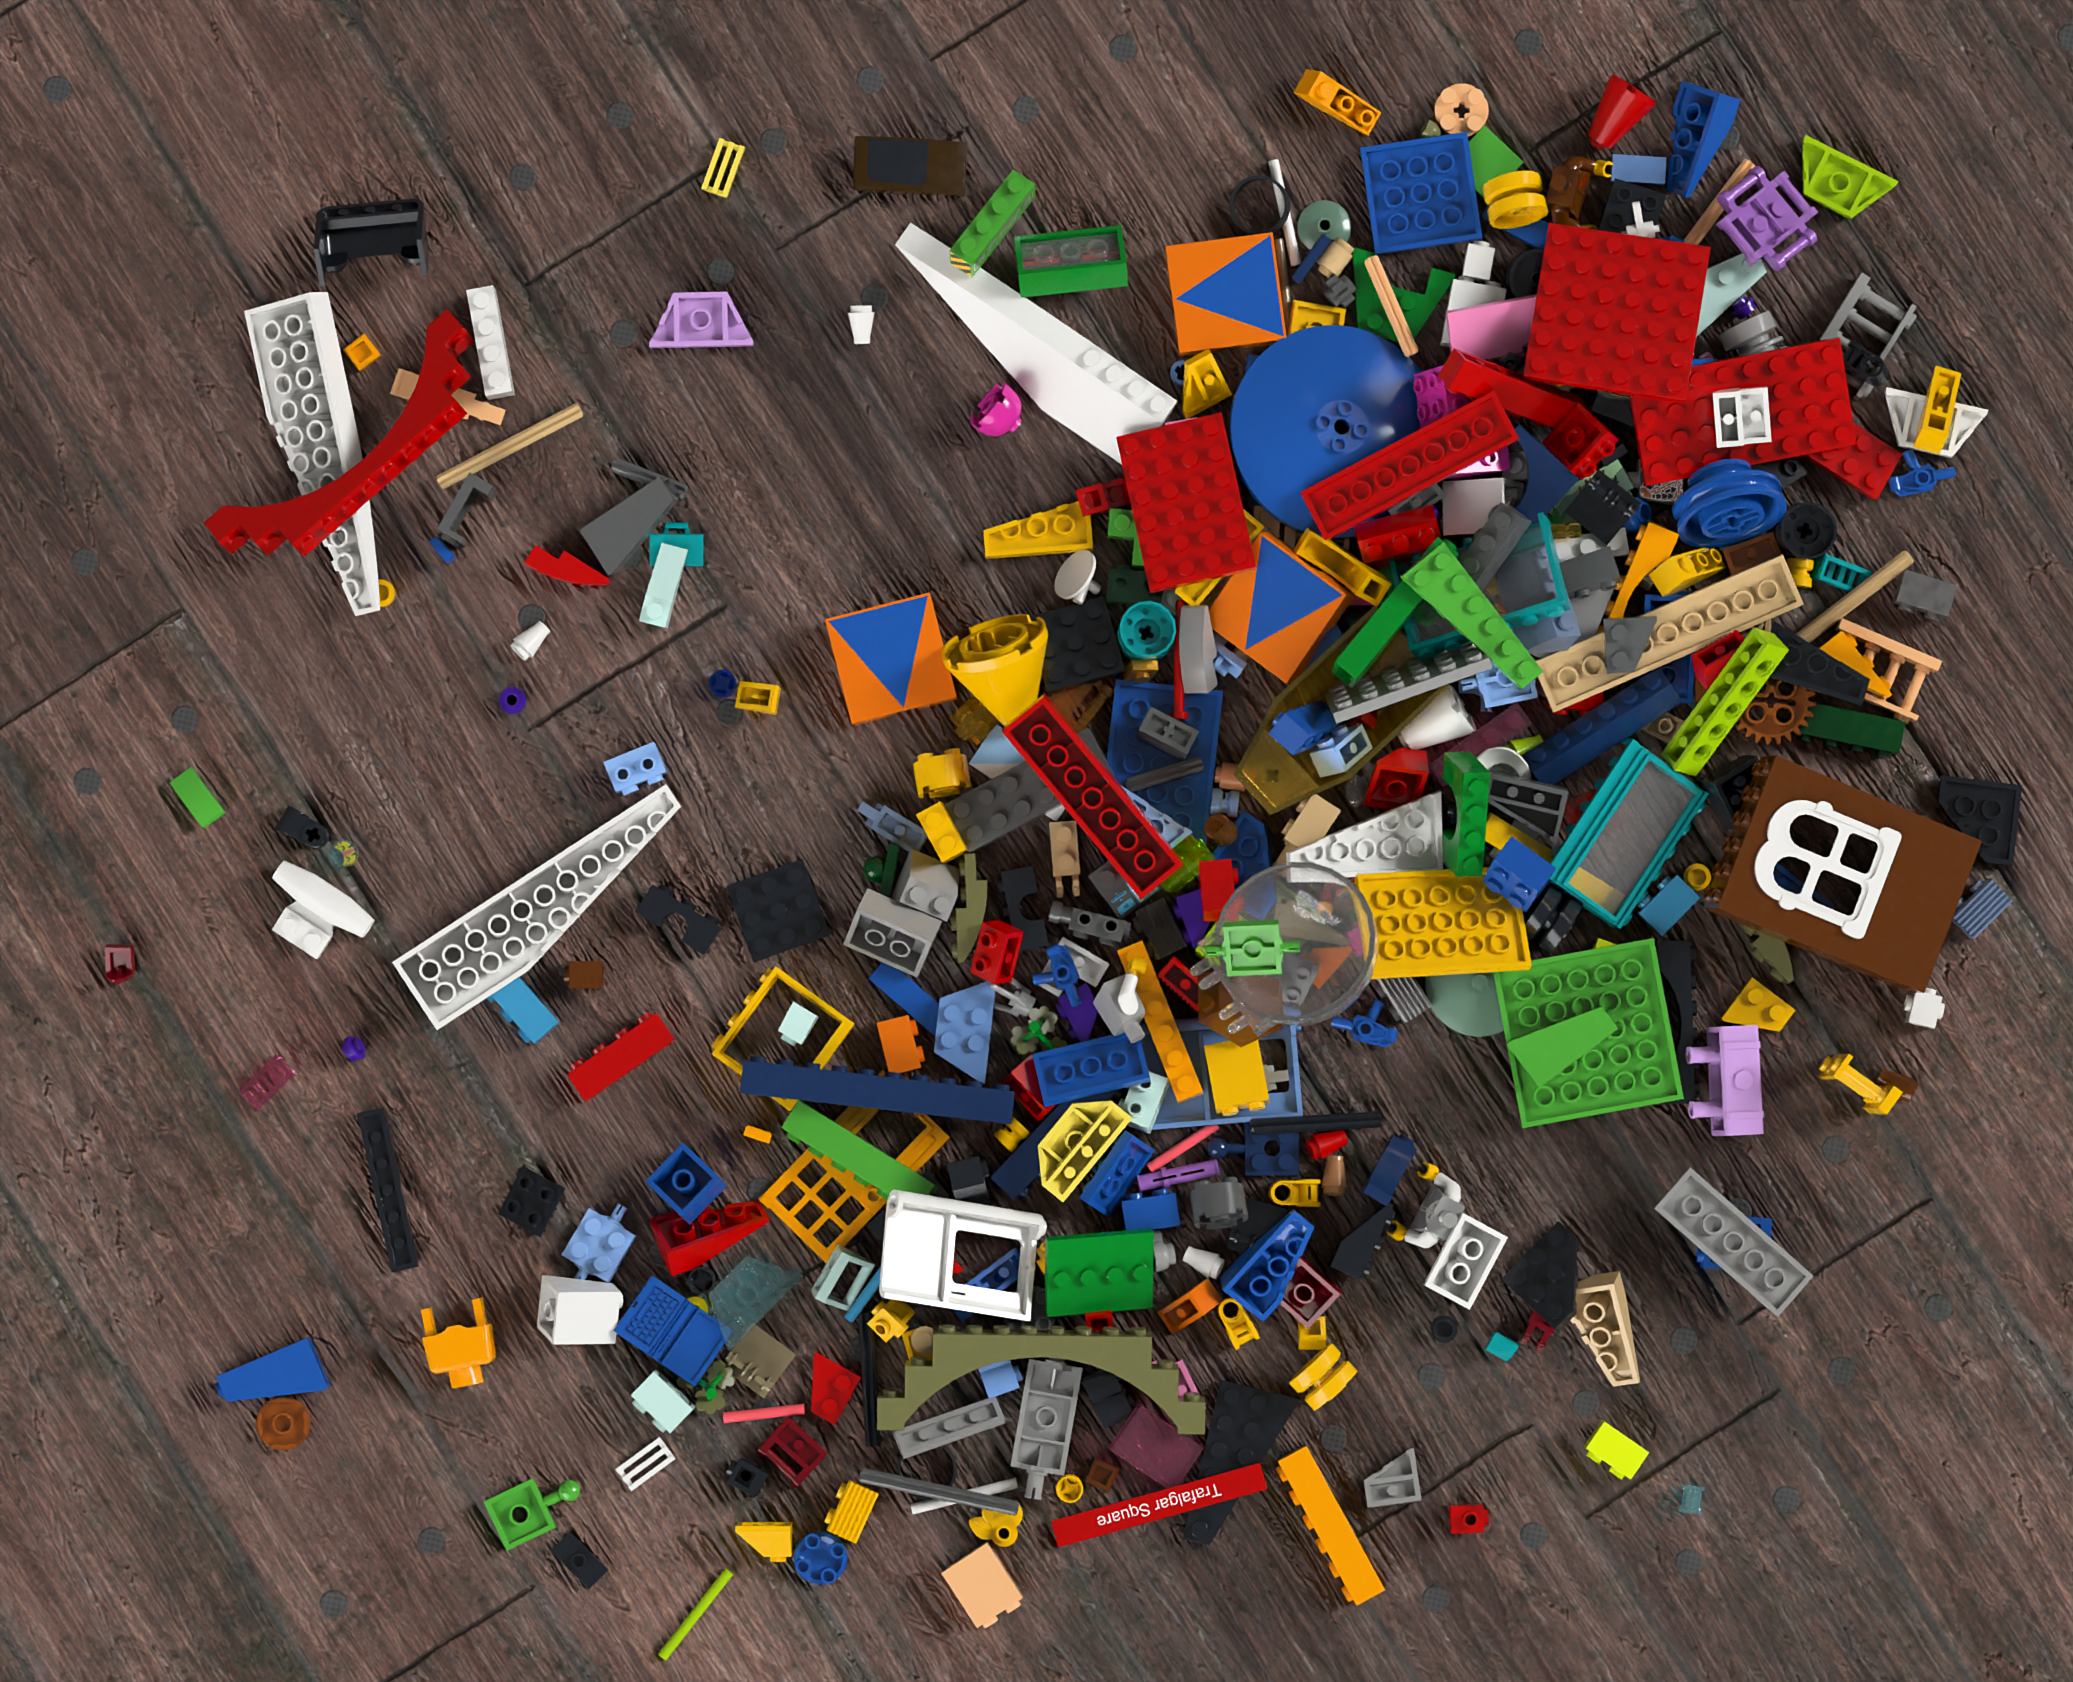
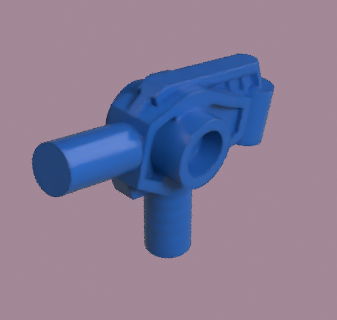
M1910 449L1902 454L1911 472L1889 478L1888 480L1891 492H1895L1899 497L1931 491L1938 480L1956 477L1954 467L1934 470L1931 465L1921 466L1914 451Z
M1056 943L1046 948V952L1051 960L1052 971L1034 974L1033 983L1034 985L1054 982L1058 990H1065L1072 1007L1082 1004L1075 985H1077L1080 975L1068 947Z
M1377 999L1373 1001L1366 1016L1356 1015L1353 1020L1333 1016L1331 1027L1349 1030L1355 1041L1385 1048L1392 1042H1396L1398 1029L1385 1027L1375 1022L1384 1006V1003Z

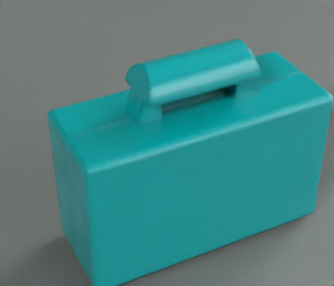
M666 522L664 533H651L649 535L650 566H655L661 543L688 550L684 567H703L704 534H690L688 523ZM669 528H684L685 533H669Z

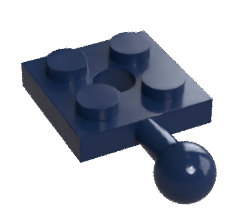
M1244 1122V1143H1227L1224 1139L1216 1137L1207 1144V1152L1214 1159H1221L1227 1153L1244 1154V1175H1299V1132L1252 1135L1249 1131V1122ZM1270 1140L1276 1141L1279 1145V1151L1275 1156H1268L1264 1151L1266 1142Z

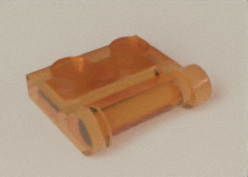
M1100 680L1054 693L1050 697V701L1069 724L1080 732L1087 728L1086 726L1108 697H1113L1114 690ZM1093 686L1100 690L1078 720L1071 716Z

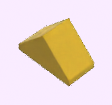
M739 681L735 708L776 715L781 688L778 685Z

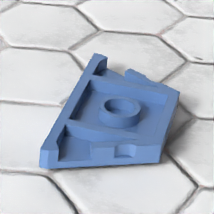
M988 981L939 999L933 1053L965 1072L976 1081L985 1083L995 998V990L990 988L992 983Z

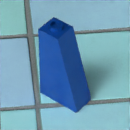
M310 1337L216 1376L218 1382L215 1383L220 1398L225 1397L226 1402L323 1391L331 1387Z

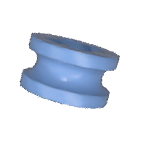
M1184 360L1174 363L1170 371L1171 380L1179 386H1183L1184 377L1183 380L1177 379L1178 374L1175 370L1178 367L1181 370V366L1185 364Z

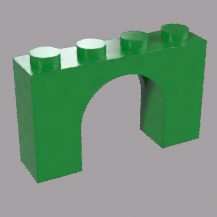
M1444 752L1442 778L1452 788L1455 795L1457 826L1456 829H1442L1443 862L1456 877L1483 876L1490 772L1471 752Z

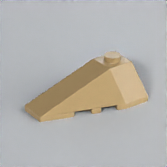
M1620 1271L1596 1274L1579 1281L1578 1288H1576L1577 1314L1571 1319L1572 1324H1576L1582 1334L1581 1338L1592 1349L1597 1357V1363L1613 1387L1639 1383L1640 1377L1627 1299Z

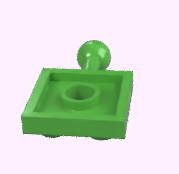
M532 1478L484 1501L506 1551L556 1528L557 1526L548 1507L561 1500L567 1502L576 1500L580 1494V1487L577 1482L566 1480L560 1484L558 1491L543 1497L535 1479ZM516 1507H524L527 1510L528 1517L524 1522H518L513 1518V1510Z

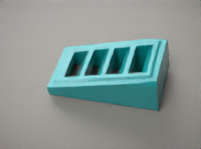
M1824 554L1815 558L1810 578L1850 592L1854 589L1852 584L1856 573H1860L1857 587L1871 576L1872 571ZM1837 565L1839 566V568L1835 576V579L1833 580L1831 578ZM1849 569V573L1844 584L1842 583V581L1846 573V570Z

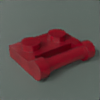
M789 1416L755 1452L761 1458L764 1456L791 1481L790 1485L794 1489L803 1482L828 1454L822 1446ZM775 1442L803 1467L799 1474L771 1449Z

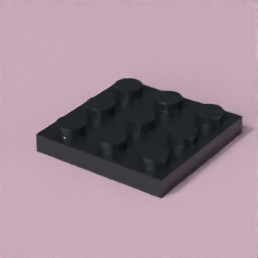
M1104 596L1084 601L1082 605L1073 604L1030 616L1031 621L1037 622V617H1041L1045 621L1048 630V640L1042 669V677L1047 695L1126 673Z
M803 859L727 886L754 963L830 936Z

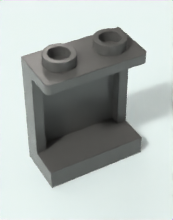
M470 472L437 528L442 533L440 538L458 548L459 544L464 547L468 544L456 532L478 493L492 501L498 493L493 485Z

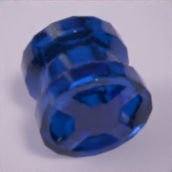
M718 670L711 675L709 687L716 696L727 698L736 691L737 681L731 672Z

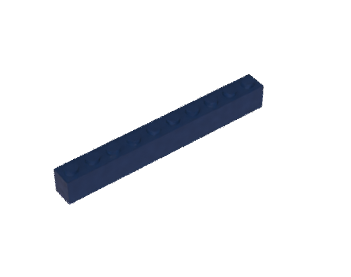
M750 1056L749 1061H743L740 1093L1005 1124H1011L1015 1091H1009L1010 1085L994 1084L993 1089L982 1088L983 1082L967 1081L966 1086L955 1085L956 1079L939 1078V1083L928 1082L929 1076L912 1074V1080L901 1079L902 1073L885 1071V1077L875 1076V1070L858 1068L857 1074L847 1072V1067L831 1065V1070H822L818 1063L804 1062V1067L793 1066V1061L777 1059V1064L766 1063L765 1057Z

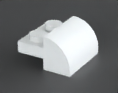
M1767 386L1743 389L1731 388L1713 392L1717 448L1772 442Z

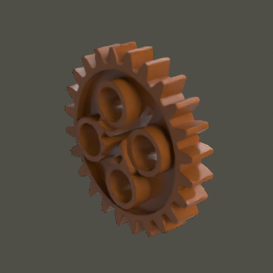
M1768 678L1765 682L1767 685L1765 692L1756 694L1755 699L1769 700L1770 696L1773 695L1776 701H1795L1796 705L1789 706L1775 703L1773 708H1769L1766 702L1750 703L1736 721L1741 722L1737 730L1742 731L1746 728L1745 738L1747 739L1753 734L1756 735V744L1762 738H1765L1767 746L1770 745L1772 739H1775L1779 746L1781 745L1782 737L1791 742V733L1794 732L1796 735L1801 736L1799 726L1809 727L1804 719L1814 717L1808 711V708L1816 707V703L1809 701L1810 698L1816 695L1815 692L1793 685V693L1789 696H1783L1779 693V687L1785 682ZM1753 708L1763 709L1765 714L1761 720L1754 721L1749 717V713ZM1781 710H1788L1791 712L1792 717L1790 721L1781 723L1776 719L1777 713Z

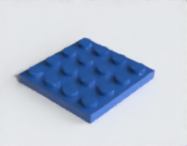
M1467 132L1360 148L1375 254L1381 255L1482 240Z

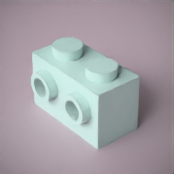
M1149 1072L1150 1082L1126 1087L1129 1090L1126 1099L1121 1098L1118 1104L1122 1110L1132 1117L1127 1126L1149 1134L1152 1131L1169 1087L1168 1078Z

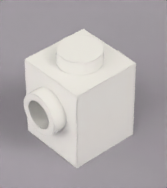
M1926 988L1924 993H1911V995H1907L1903 1010L1907 1011L1905 1023L1935 1029L1937 1019H1941L1944 1013L1945 1004L1941 1003L1943 997L1937 996V990Z

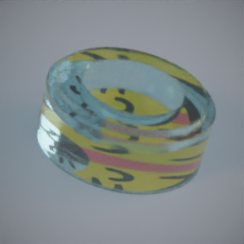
M340 840L331 849L332 860L342 867L352 866L358 860L359 849L352 841Z

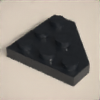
M1941 775L1937 803L1960 832L1982 841L1977 853L1984 863L2013 866L2022 785Z
M1559 1221L1501 1278L1557 1333L1577 1314V1252H1579V1240Z

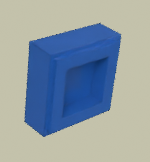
M438 536L429 541L430 545L448 565L456 559V556Z

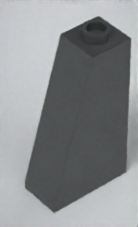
M665 477L656 478L579 530L608 576H614L619 573L679 501L676 496L678 489L671 479L666 480Z

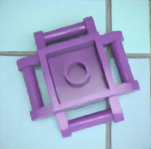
M1755 166L1743 180L1730 190L1723 191L1717 196L1719 204L1728 215L1716 225L1721 231L1724 230L1745 255L1747 258L1745 261L1749 266L1763 257L1775 271H1780L1785 267L1786 262L1804 247L1811 246L1817 241V235L1813 230L1807 228L1805 223L1813 218L1818 211L1814 206L1810 207L1788 180L1789 175L1785 171L1769 182L1765 171L1760 166ZM1756 184L1760 190L1740 206H1737L1734 199ZM1778 186L1783 189L1803 215L1797 216L1776 190ZM1794 232L1799 238L1781 253H1775L1773 249Z

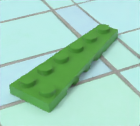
M1444 542L1436 546L1400 576L1420 597L1427 600L1443 618H1446L1456 627V630L1462 636L1471 641L1478 651L1482 654H1487L1492 664L1519 689L1526 687L1543 672Z

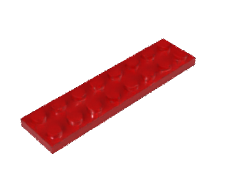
M1493 390L1300 493L1324 540L1328 541L1520 439L1496 392Z

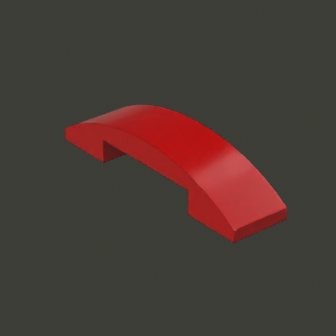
M1125 477L1075 491L1083 517L1106 512L1110 508L1117 509L1131 505Z

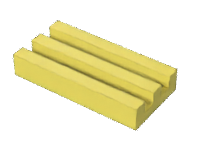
M719 138L701 189L727 198L745 147ZM723 146L727 147L714 186L711 187L709 185ZM735 150L737 154L724 190H719L732 151Z

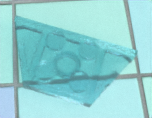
M746 1256L709 1293L711 1305L729 1351L803 1278L801 1273L790 1272L779 1268L780 1266L762 1263L758 1259Z

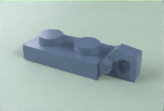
M862 801L857 809L858 812L868 817L865 824L870 826L872 830L908 852L910 849L919 852L928 838L923 828L885 805L882 806L877 803L875 808Z

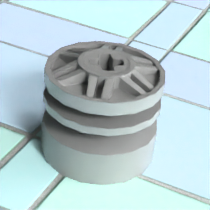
M1770 311L1756 315L1718 336L1725 351L1731 352L1739 349L1741 354L1738 356L1774 350V346L1784 340L1782 336L1771 339L1768 336L1777 327Z

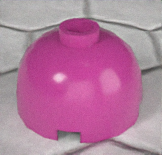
M1001 382V387L996 384L986 393L977 405L981 408L978 415L973 413L970 419V424L981 433L992 437L1001 436L1008 431L1014 432L1020 425L1021 419L1019 417L1022 411V403L1017 393L1006 383Z

